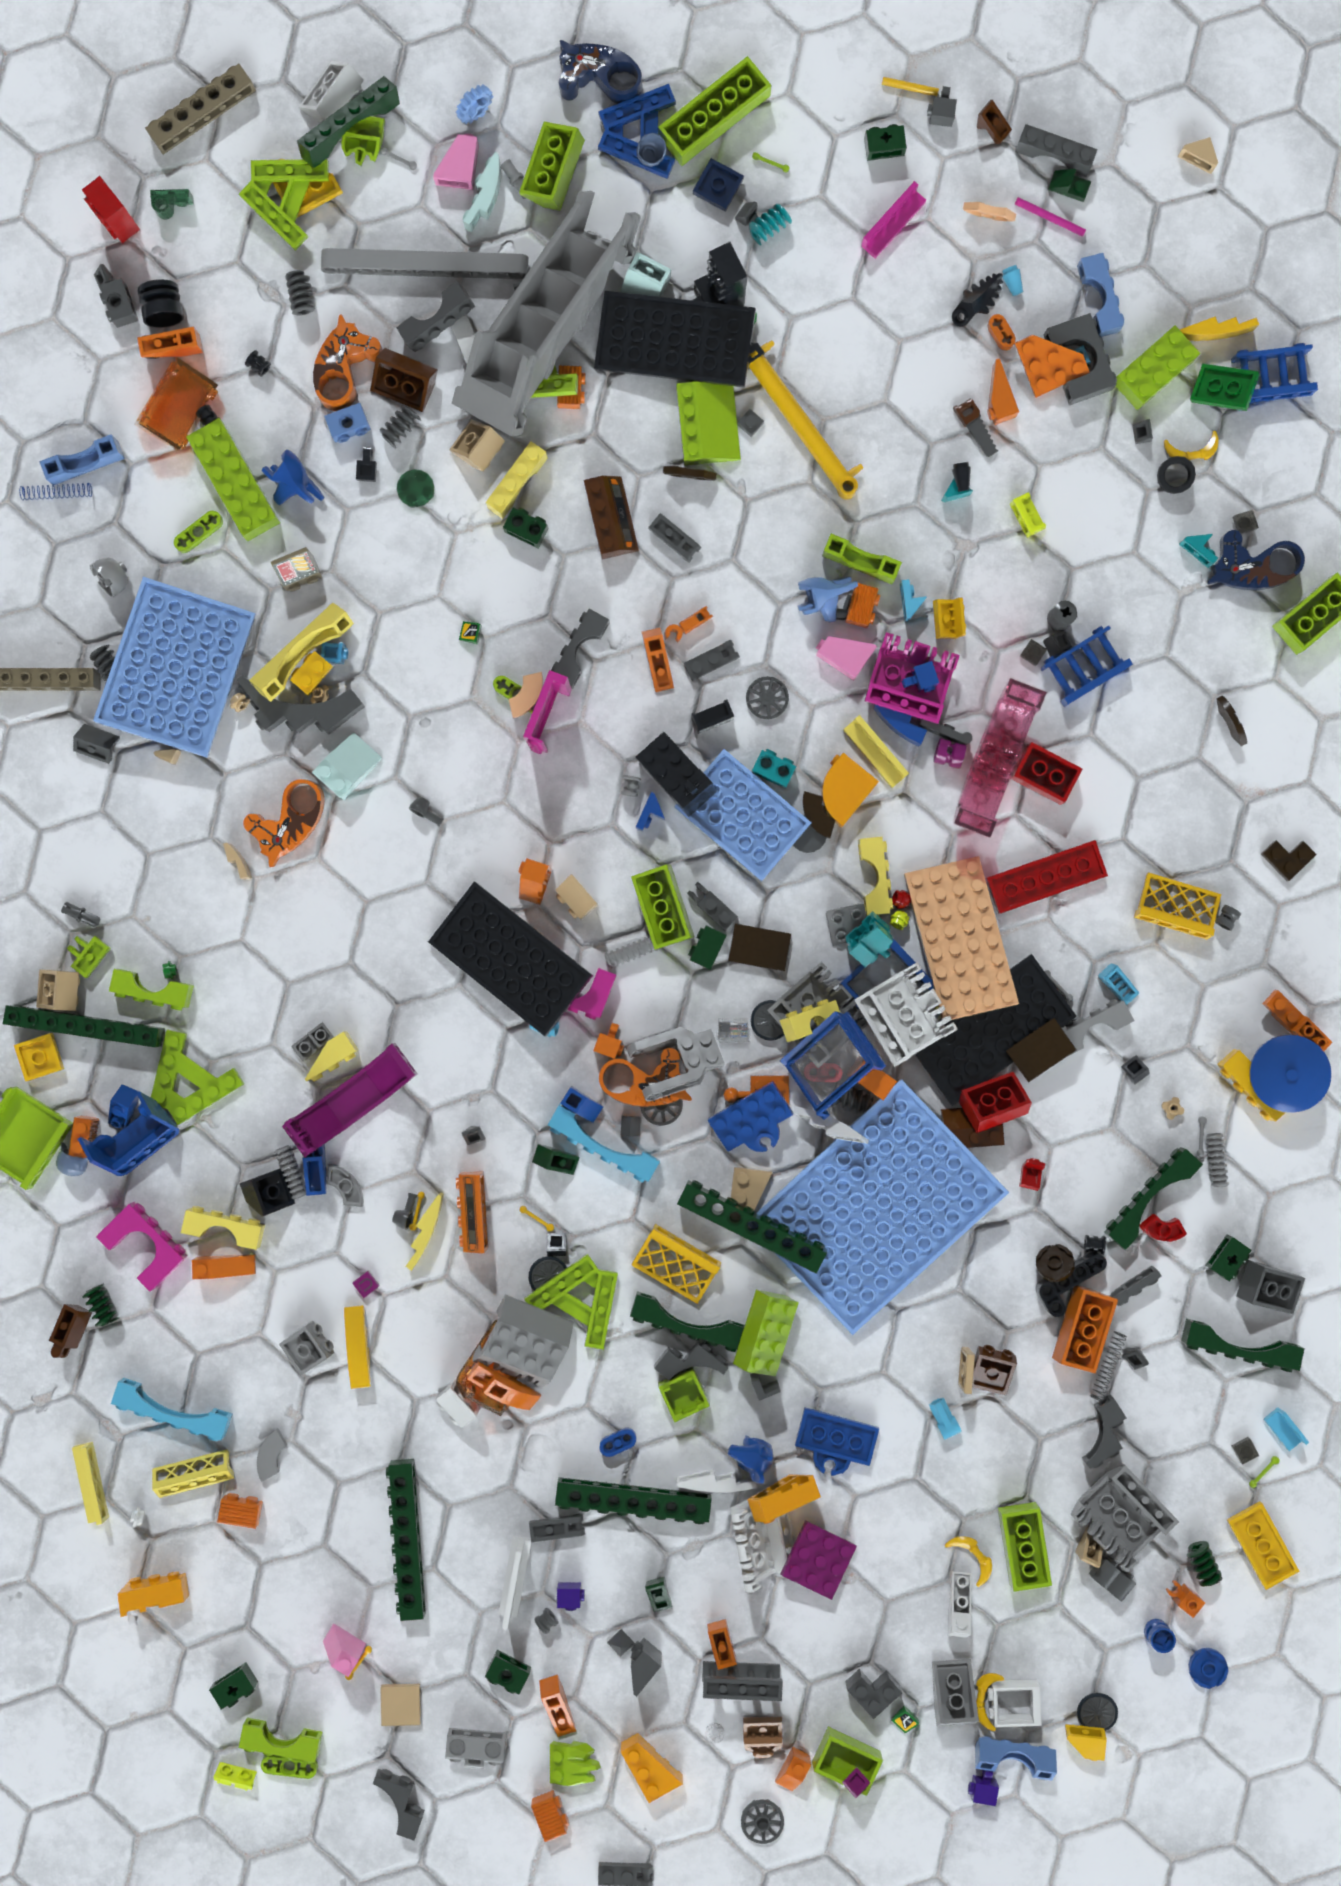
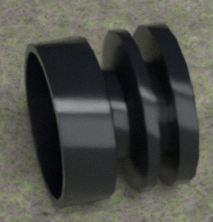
M164 279L151 280L138 287L137 292L139 302L142 305L141 312L145 325L165 328L175 326L184 320L182 304L179 302V288L176 282Z

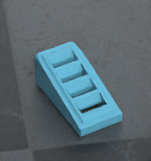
M1111 963L1098 975L1119 1000H1124L1126 1005L1139 994L1138 990L1118 965ZM1119 977L1120 979L1115 984H1113V982ZM1123 984H1125L1124 987H1122L1120 990H1118V988H1119L1120 986H1122ZM1130 989L1131 991L1123 997V994Z

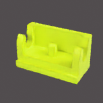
M1029 492L1013 499L1009 504L1026 538L1046 528V524L1043 523Z

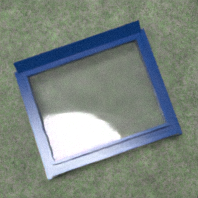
M836 1011L833 1012L812 1031L813 1034L805 1037L780 1060L816 1111V1115L821 1116L823 1120L830 1115L826 1109L872 1069L881 1071L887 1066L849 1012L844 1014Z

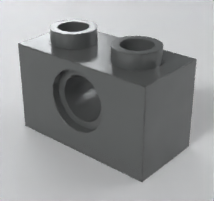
M122 278L100 285L102 293H99L102 303L107 306L108 310L105 313L110 323L113 322L119 328L139 321L128 287ZM117 301H121L119 306L114 307Z

